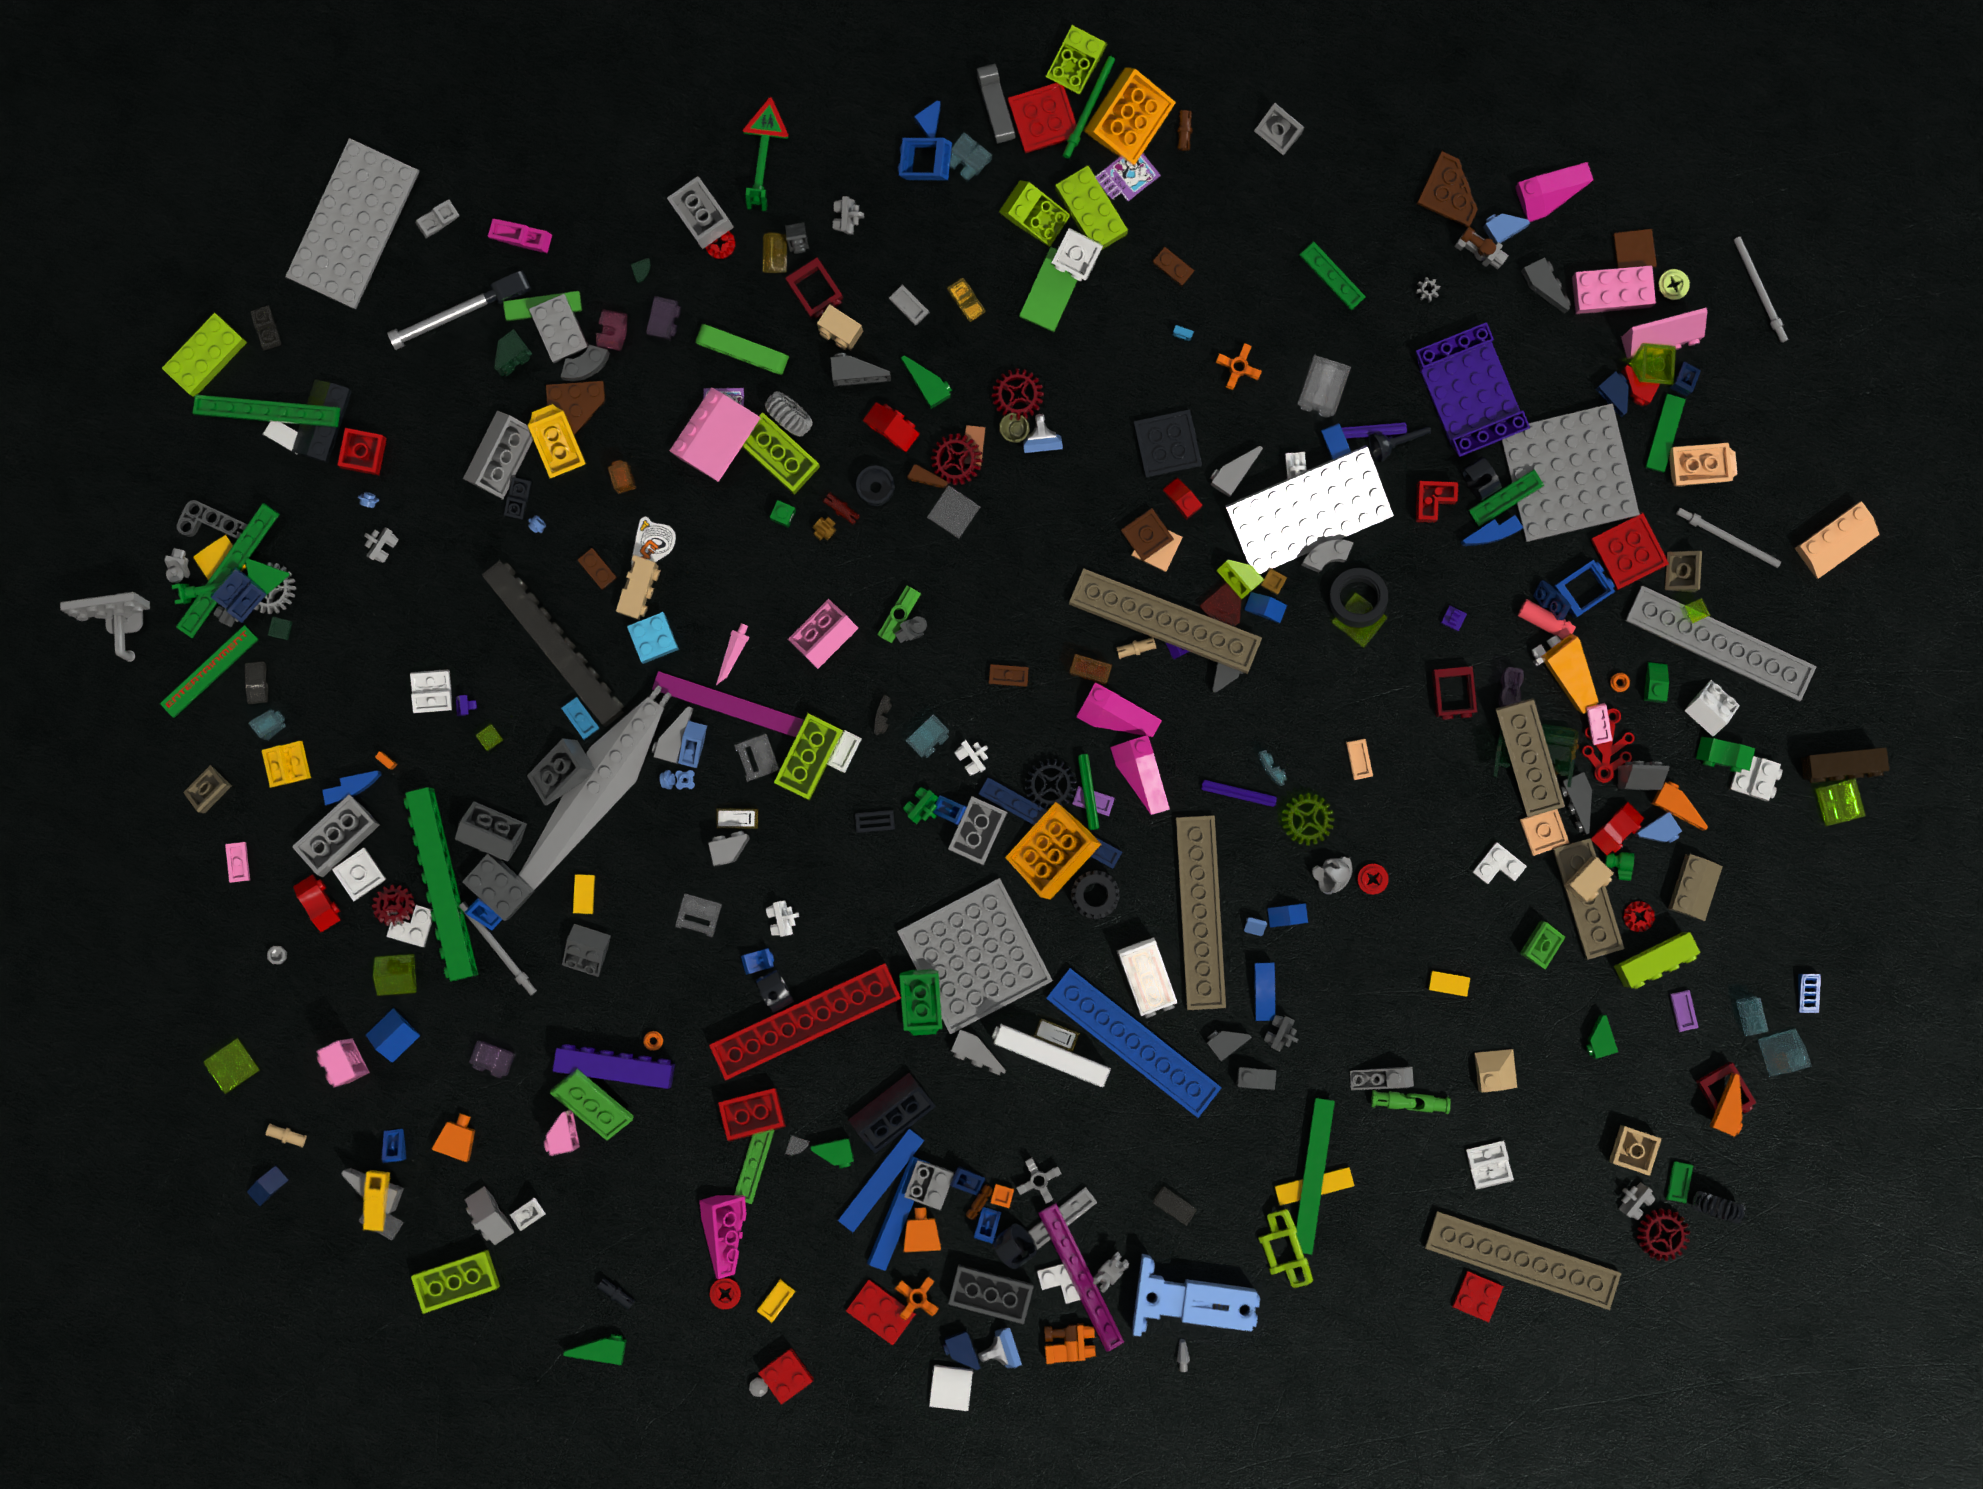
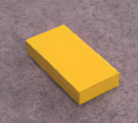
M575 875L573 913L593 914L595 875Z
M1431 971L1428 990L1467 997L1470 978Z
M780 1279L757 1312L773 1322L795 1293V1290Z

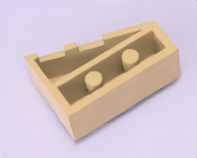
M633 555L632 561L634 562L631 571H628V579L622 590L616 612L640 620L641 616L644 617L646 614L647 606L645 604L647 598L651 599L654 588L651 587L653 581H657L660 570H658L659 566L655 562Z

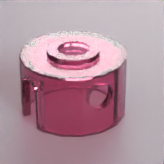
M604 309L599 320V324H603L602 334L597 333V347L621 351L627 331V314Z

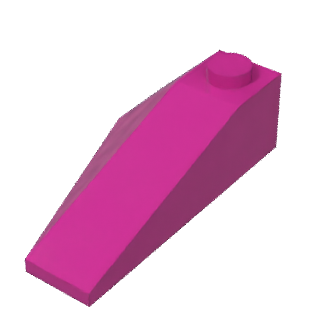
M1586 162L1519 182L1515 189L1526 219L1532 222L1546 217L1591 183L1593 177Z
M1096 682L1076 717L1093 727L1143 736L1148 735V737L1154 736L1162 721Z
M1148 735L1110 747L1117 768L1149 813L1153 815L1169 810Z
M720 1195L700 1200L701 1219L716 1278L721 1279L734 1275L739 1255L737 1250L739 1238L742 1239L743 1234L741 1232L742 1223L746 1219L745 1196Z

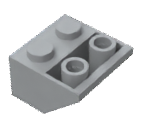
M741 831L732 833V837L725 839V836L712 838L713 842H709L713 865L719 866L735 862L749 841V835Z
M918 1160L904 1197L941 1210L954 1172Z

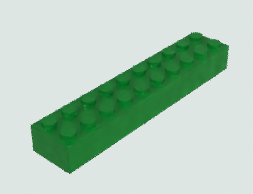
M427 787L406 792L404 804L406 809L410 810L411 816L408 817L410 827H414L415 831L413 841L415 847L418 846L420 854H417L419 865H423L424 869L422 879L424 884H427L429 890L426 892L428 902L432 903L433 907L431 917L433 922L436 921L438 929H435L437 940H441L442 948H440V955L446 961L447 966L444 967L446 978H450V981H457L477 976V966L464 912L460 908V895L435 791L433 788Z

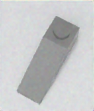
M1259 446L1226 464L1220 471L1216 469L1210 478L1213 480L1211 485L1230 498L1263 448Z
M687 707L661 735L658 742H654L652 753H655V758L678 764L683 734L688 721H690L693 708Z

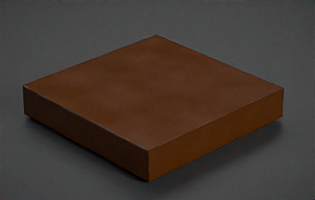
M1652 229L1613 234L1617 269L1643 266L1657 267Z
M1152 508L1121 530L1142 562L1174 540Z

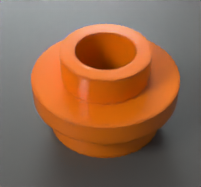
M1617 673L1612 676L1610 685L1614 691L1623 692L1628 689L1630 680L1624 673ZM1618 679L1623 681L1622 686L1617 685L1616 681Z
M651 1031L644 1037V1045L649 1050H658L663 1044L662 1035L656 1031ZM652 1037L657 1039V1043L654 1045L650 1043Z

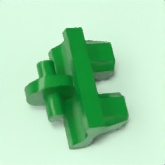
M919 788L915 794L920 799L919 803L915 806L913 803L908 802L903 808L908 814L907 817L916 824L921 819L926 821L929 816L934 819L937 817L933 811L937 808L934 803L938 797L930 790L927 791Z

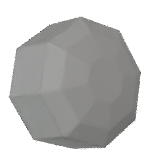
M273 946L268 950L267 959L272 964H282L287 959V951L282 946Z
M756 1377L750 1382L749 1390L753 1396L761 1397L767 1393L768 1386L762 1378Z

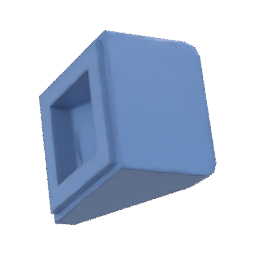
M1248 917L1244 931L1262 936L1267 923L1266 921Z

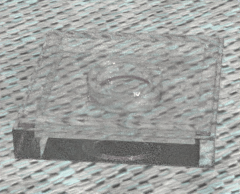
M948 486L927 518L959 539L980 509V506Z

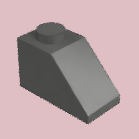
M1217 662L1212 693L1220 691L1236 680L1239 674H1243V672Z
M1215 1030L1207 1037L1209 1040L1206 1043L1217 1058L1222 1061L1252 1037L1244 1033L1217 1032Z
M1238 1067L1237 1087L1275 1090L1276 1070Z

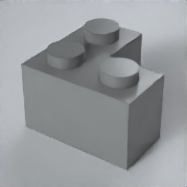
M485 1187L465 1199L468 1205L466 1210L473 1218L471 1222L476 1230H481L485 1240H490L496 1245L514 1233L508 1218L499 1210L493 1195Z

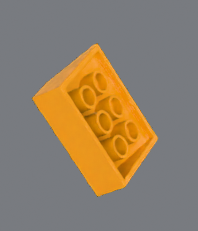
M1125 68L1084 131L1097 142L1132 165H1135L1176 102L1134 68Z
M1055 802L1005 858L1040 897L1051 900L1098 849L1101 843L1058 802Z

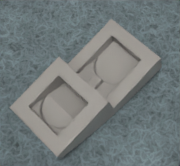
M447 200L433 208L430 213L417 219L416 224L425 238L450 224L459 217V214L450 200Z

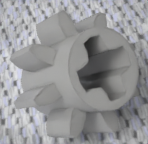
M1426 277L1424 284L1422 282L1418 283V286L1421 288L1416 293L1421 294L1420 300L1428 298V301L1431 302L1432 296L1438 297L1436 290H1439L1440 286H1436V279L1429 281ZM1426 286H1428L1429 289H1432L1430 293H1428V291H1424Z

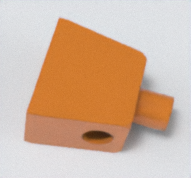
M460 1113L456 1123L448 1121L432 1150L468 1162L475 1134L474 1129L467 1127L471 1117Z
M916 1207L915 1219L907 1220L904 1252L941 1250L935 1218H927L926 1207Z

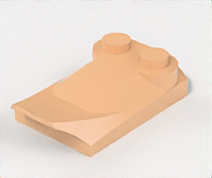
M1729 443L1672 447L1670 450L1671 478L1674 486L1682 487L1685 485L1730 482L1737 475L1735 451L1729 447Z

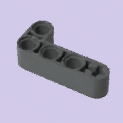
M996 64L977 68L978 82L996 143L1015 139Z
M193 500L186 504L178 520L177 530L187 537H192L198 532L201 523H204L238 539L242 534L240 529L244 530L248 524ZM198 505L200 510L198 514L193 515L192 508ZM216 513L217 520L210 523V515ZM233 521L234 528L231 531H227V524ZM190 522L191 529L185 532L184 525Z

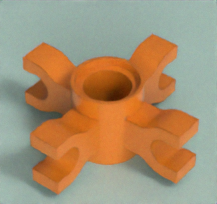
M1244 343L1239 357L1234 359L1219 354L1216 363L1230 368L1231 372L1226 388L1233 390L1238 377L1244 374L1253 379H1259L1262 371L1248 366L1246 361L1251 349L1250 345ZM1238 362L1243 364L1244 370L1236 371L1234 364Z
M927 1277L919 1289L912 1290L903 1281L899 1282L895 1288L907 1297L908 1305L900 1314V1317L905 1321L914 1309L921 1307L931 1316L935 1315L939 1309L927 1301L926 1292L934 1283L931 1278ZM913 1294L920 1295L921 1303L917 1304L913 1301Z

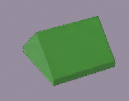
M1540 921L1520 954L1546 969L1565 936L1547 922Z

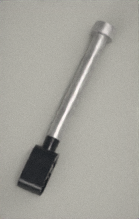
M519 271L502 278L490 285L492 290L399 332L397 329L387 332L394 349L397 350L403 347V342L493 301L497 300L498 304L504 303L503 301H509L530 291L531 287L524 272Z

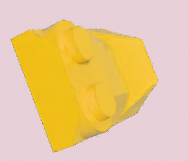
M551 404L532 412L528 427L550 478L586 464L563 410Z

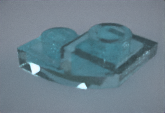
M1267 750L1258 752L1260 761L1270 778L1278 786L1285 785L1284 781L1287 779L1284 769L1280 770L1279 766L1271 767L1274 764L1271 753L1268 754Z

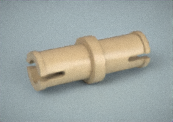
M1153 637L1138 642L1135 640L1131 644L1116 647L1120 659L1134 654L1140 655L1141 652L1151 649H1157Z
M269 1124L266 1131V1136H271L282 1140V1143L289 1142L302 1148L307 1138L306 1135L292 1132L289 1128L283 1129Z

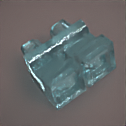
M963 133L951 149L950 167L955 169L959 163L963 164L965 167L960 172V175L968 181L974 175H978L982 168L992 160V154L978 144L977 146V142Z
M1753 996L1736 1000L1740 1017L1744 1018L1741 1019L1744 1035L1751 1036L1768 1032L1760 997Z

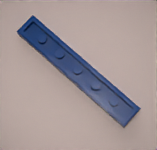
M908 1129L838 1221L854 1232L924 1140L911 1129Z
M911 1156L868 1259V1265L886 1271L914 1203V1200L904 1196L918 1160L926 1163L929 1162Z

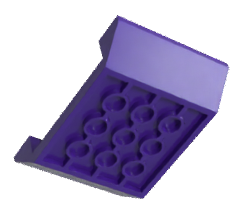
M1487 322L1416 350L1421 375L1447 438L1459 457L1530 429L1524 411L1520 412L1492 344L1494 338Z

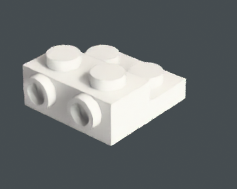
M1069 228L1052 263L1055 264L1057 270L1061 272L1066 270L1072 273L1071 276L1076 280H1087L1103 245Z
M1753 756L1750 771L1742 770L1741 773L1735 772L1730 789L1769 801L1776 794L1777 788L1774 787L1776 780L1781 778L1783 771L1780 769L1781 764Z

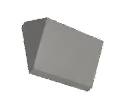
M1274 103L1254 131L1284 155L1302 134L1304 126Z

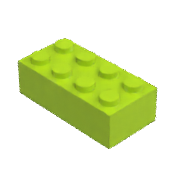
M1089 166L1055 185L1057 194L1081 233L1103 245L1102 249L1127 235L1128 229Z
M214 313L162 369L188 394L195 398V395L199 394L247 342L222 318Z
M762 412L759 415L760 420L742 448L795 495L818 470L820 465Z
M808 714L774 783L810 800L843 734V730Z
M1682 932L1614 967L1624 987L1637 989L1645 985L1644 981L1647 979L1655 980L1662 976V972H1671L1679 968L1680 963L1694 961L1697 959L1696 955L1700 954V951L1691 933Z
M488 1250L411 1276L422 1313L500 1287Z

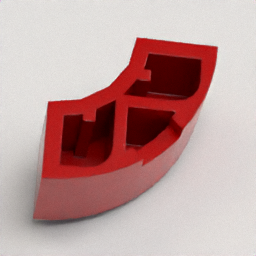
M1627 802L1593 835L1591 840L1606 855L1612 851L1616 853L1623 846V840L1631 832L1635 834L1642 827L1640 823L1644 817Z
M312 874L293 886L297 898L320 932L340 921L338 915L340 909L335 902H331L325 892L326 886L321 879L317 880Z

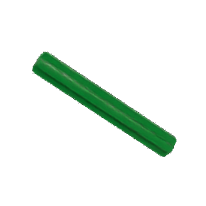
M1082 754L1078 756L1088 826L1090 830H1095L1099 828L1089 756L1088 754Z

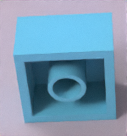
M663 612L627 626L643 664L679 650Z

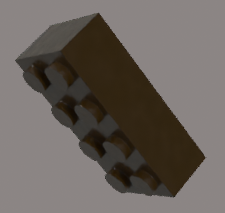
M1887 748L1801 757L1803 780H1809L1810 783L1826 781V778L1829 781L1843 780L1845 776L1848 779L1863 778L1864 774L1867 777L1883 776V772L1889 771Z

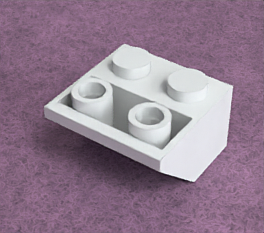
M1710 680L1690 702L1685 712L1708 733L1714 736L1728 724L1740 705L1736 703L1734 698L1726 694L1718 684Z

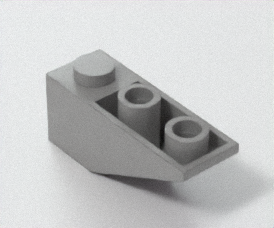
M960 1029L951 1050L954 1052V1057L962 1060L965 1057L972 1060L971 1064L981 1068L983 1065L990 1067V1072L998 1075L1001 1072H1006L978 1036Z
M1412 1067L1350 1071L1351 1090L1407 1088L1414 1086Z

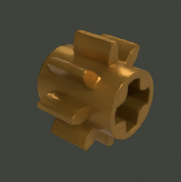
M821 517L813 526V529L816 530L814 535L820 540L823 537L828 540L836 531L833 527L835 522L829 517L826 520Z

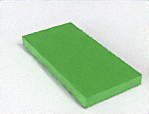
M1050 247L1019 317L1054 332L1078 280L1071 276L1072 273L1066 270L1061 272L1055 268V264L1052 261L1058 250Z
M578 1069L557 1084L550 1092L552 1096L606 1140H609L634 1118L630 1112Z

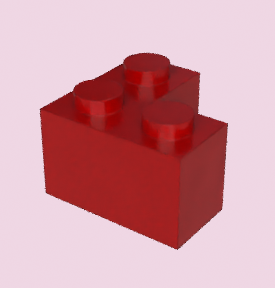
M876 402L863 419L870 428L886 437L892 444L905 452L908 451L919 436V433L914 429L916 426L907 419L906 421L903 420L904 415L897 410L894 411L887 404L882 406Z
M1419 481L1417 483L1416 522L1435 523L1438 520V504H1455L1458 501V482Z

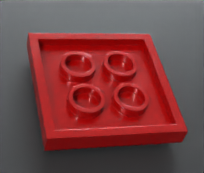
M1059 83L1008 98L1025 153L1067 141L1070 134H1073L1076 122L1065 88Z
M1643 513L1591 539L1616 590L1669 564Z

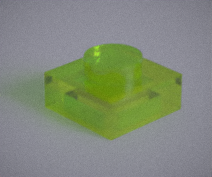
M1702 598L1683 607L1691 624L1710 616Z
M492 724L476 735L486 751H489L503 741Z

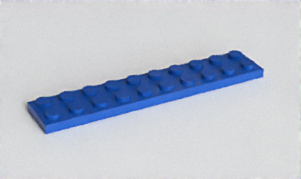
M1071 968L1046 998L1197 1118H1199L1222 1088Z

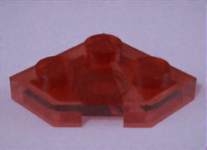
M1228 583L1223 585L1200 605L1202 610L1212 619L1233 627L1240 622L1241 598Z

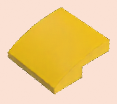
M226 535L193 557L208 581L233 547ZM244 565L240 571L245 570L247 568L246 565Z
M303 741L262 750L270 787L311 778Z

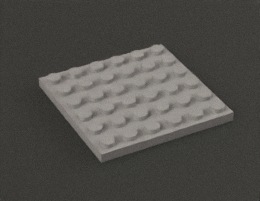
M1613 403L1529 423L1530 429L1502 440L1512 483L1535 469L1545 485L1517 503L1526 542L1640 515Z
M1000 878L897 931L917 970L931 969L939 971L942 1019L950 1034L1053 981Z

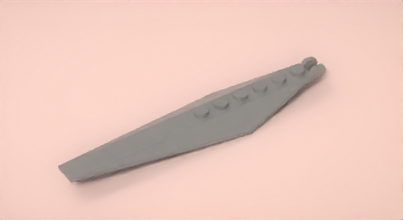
M659 685L650 697L641 702L588 749L586 755L595 770L584 782L562 796L518 875L533 890L541 884L637 781L664 706L671 697V694L667 693L659 704L655 702L654 699L661 692L662 688Z

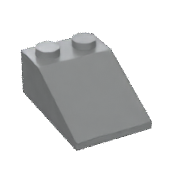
M352 1168L343 1170L342 1175L364 1198L366 1174ZM389 1183L386 1213L396 1210L404 1188Z

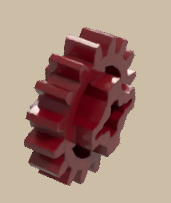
M391 885L389 890L383 887V893L377 892L379 898H373L375 904L372 905L375 917H378L380 923L384 921L386 926L390 922L394 926L397 925V922L404 924L403 919L409 920L408 914L414 913L412 907L415 906L412 894H409L407 888L403 890L401 885L397 889H395L394 885Z

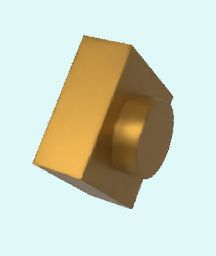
M1270 568L1261 586L1278 595L1287 577Z

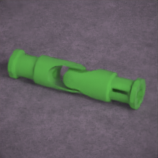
M1373 1090L1371 1107L1377 1105L1387 1106L1388 1109L1405 1108L1412 1111L1431 1113L1433 1111H1441L1449 1114L1450 1097L1445 1099L1435 1098L1433 1095H1404L1399 1092L1389 1091L1388 1093H1382ZM1415 1097L1423 1100L1421 1106L1415 1107Z

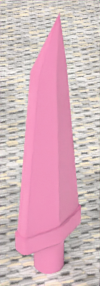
M741 623L738 632L732 630L717 684L727 678L746 642L749 640V637L745 635L748 628L747 625Z

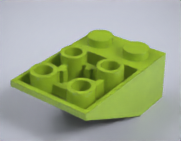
M1072 25L1046 77L1080 94L1107 45L1106 42Z
M1021 180L999 211L1011 222L1048 246H1051L1071 216L1030 182Z

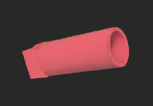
M1528 599L1525 600L1518 613L1519 617L1555 636H1559L1560 639H1564L1569 634H1572L1576 628L1570 621L1567 622L1566 619L1557 620L1552 612Z

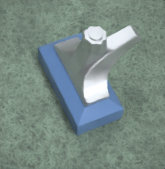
M1043 414L1035 416V429L1023 440L1024 453L1063 449L1061 436L1046 427Z
M1010 1328L996 1330L993 1344L978 1354L982 1362L988 1361V1359H996L1002 1365H1005L1006 1368L1022 1365Z

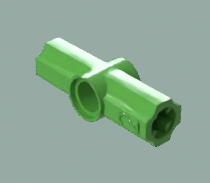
M906 586L897 603L891 609L878 636L892 643L896 637L895 633L901 629L900 624L907 620L921 593ZM896 610L904 611L905 615L902 619L894 617Z

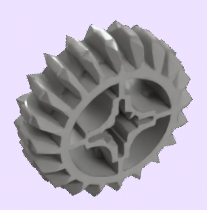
M777 391L767 399L765 403L767 412L790 433L801 437L810 430V427L813 425L812 419L793 399Z
M268 562L267 565L273 567L272 563ZM278 563L274 565V568L286 572V567L283 566L280 568V564ZM286 578L283 581L284 585H278L265 597L267 603L260 602L254 609L260 608L261 613H264L267 609L268 614H272L273 608L276 613H279V606L285 610L286 606L284 603H292L288 599L289 596L295 597V594L290 593L291 590H296L295 586H290V584L295 582V579ZM278 592H283L280 599L276 602H273V600H275V595Z

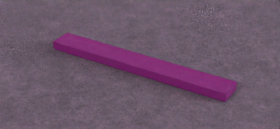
M659 671L652 690H655L659 685L662 687L661 693H670L673 697L793 737H797L804 721L803 719Z
M1052 1204L1038 1214L1106 1352L1111 1351L1124 1343V1340L1097 1285L1093 1284L1094 1279L1057 1204Z

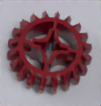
M1019 369L1015 370V375H1012V371L1008 370L1009 377H1006L1004 373L1001 374L1003 381L1000 379L996 380V383L1000 386H993V390L998 393H992L993 398H998L993 401V404H1000L997 407V411L999 412L1004 409L1003 417L1007 413L1017 414V421H1020V415L1022 414L1027 419V412L1033 416L1034 411L1032 408L1038 411L1039 406L1036 403L1042 404L1043 402L1042 399L1037 398L1044 395L1043 392H1037L1042 389V385H1035L1039 379L1035 378L1032 381L1033 373L1026 377V370H1023L1022 375H1020ZM1014 380L1023 381L1017 387L1008 385L1009 382ZM1028 384L1034 393L1032 401L1024 393ZM1003 389L1011 396L1007 405L1002 399ZM1022 389L1021 396L1023 398L1019 399L1018 397V399L1015 398L1014 400L1013 392ZM1017 403L1028 405L1023 409H1012Z
M957 433L955 439L953 434H949V441L946 437H942L944 444L937 442L936 445L940 447L939 450L934 448L932 450L937 453V456H931V459L937 461V463L932 464V467H938L934 473L939 474L942 472L940 478L944 479L947 477L946 481L948 484L953 479V485H957L959 479L963 485L965 484L964 478L968 482L972 481L970 474L974 477L977 476L974 469L981 470V467L976 464L977 462H983L982 459H977V456L982 455V452H975L979 445L972 446L974 439H970L967 442V435H964L961 440V434ZM960 443L968 449L957 452L952 445ZM947 449L949 458L943 464V454ZM954 454H956V456L961 455V458H959V464L956 462L952 463L953 460H955ZM971 454V464L966 469L964 461ZM956 466L962 474L952 475L946 469Z
M1659 1208L1658 1214L1655 1210H1652L1653 1217L1646 1214L1645 1218L1648 1221L1641 1220L1640 1223L1644 1227L1637 1228L1638 1231L1643 1232L1637 1235L1638 1239H1643L1639 1246H1645L1643 1252L1647 1253L1650 1251L1649 1257L1651 1258L1656 1254V1260L1658 1261L1661 1260L1662 1255L1664 1261H1668L1669 1255L1672 1259H1676L1674 1253L1682 1255L1679 1249L1683 1248L1686 1250L1687 1247L1683 1245V1242L1690 1241V1239L1685 1238V1235H1689L1690 1231L1684 1230L1688 1227V1224H1681L1684 1218L1682 1216L1677 1218V1212L1671 1215L1670 1209H1667L1665 1214L1662 1208ZM1661 1219H1669L1676 1226L1665 1228ZM1655 1223L1656 1231L1649 1237L1650 1228ZM1662 1230L1667 1232L1665 1239L1660 1237ZM1678 1232L1677 1241L1672 1246L1671 1239ZM1661 1241L1667 1250H1657L1651 1243Z

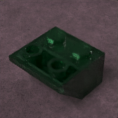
M514 329L498 340L494 368L501 376L511 374L515 370V366L519 363L521 365L526 363L532 354Z

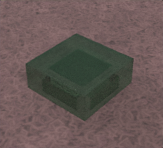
M272 617L268 636L288 640L293 622Z

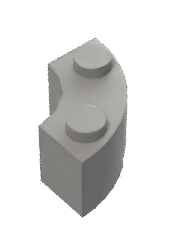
M1347 540L1324 542L1315 547L1306 556L1302 566L1319 573L1329 562L1338 561L1344 563L1353 542Z

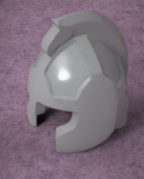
M1349 857L1327 859L1322 867L1315 866L1313 868V877L1318 880L1321 891L1325 894L1336 893L1348 884L1352 875V863Z

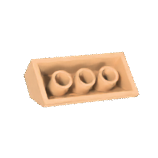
M1861 501L1805 540L1795 550L1814 576L1819 579L1877 537L1879 532L1873 516Z

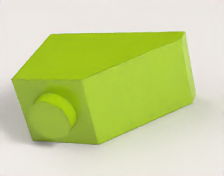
M1227 560L1217 570L1241 599L1264 581L1252 565Z

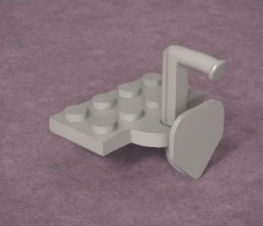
M132 592L60 603L61 611L67 613L68 616L76 618L78 621H86L89 617L105 619L107 631L114 635L115 654L129 662L135 659L133 651L125 650V633L137 632L141 629L143 625V610L150 609V602Z

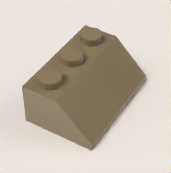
M1685 854L1668 909L1705 921L1723 866L1692 854Z

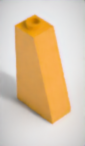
M1569 634L1543 654L1541 658L1576 710L1584 714L1587 713L1586 707L1594 706L1599 701L1581 642L1577 636Z

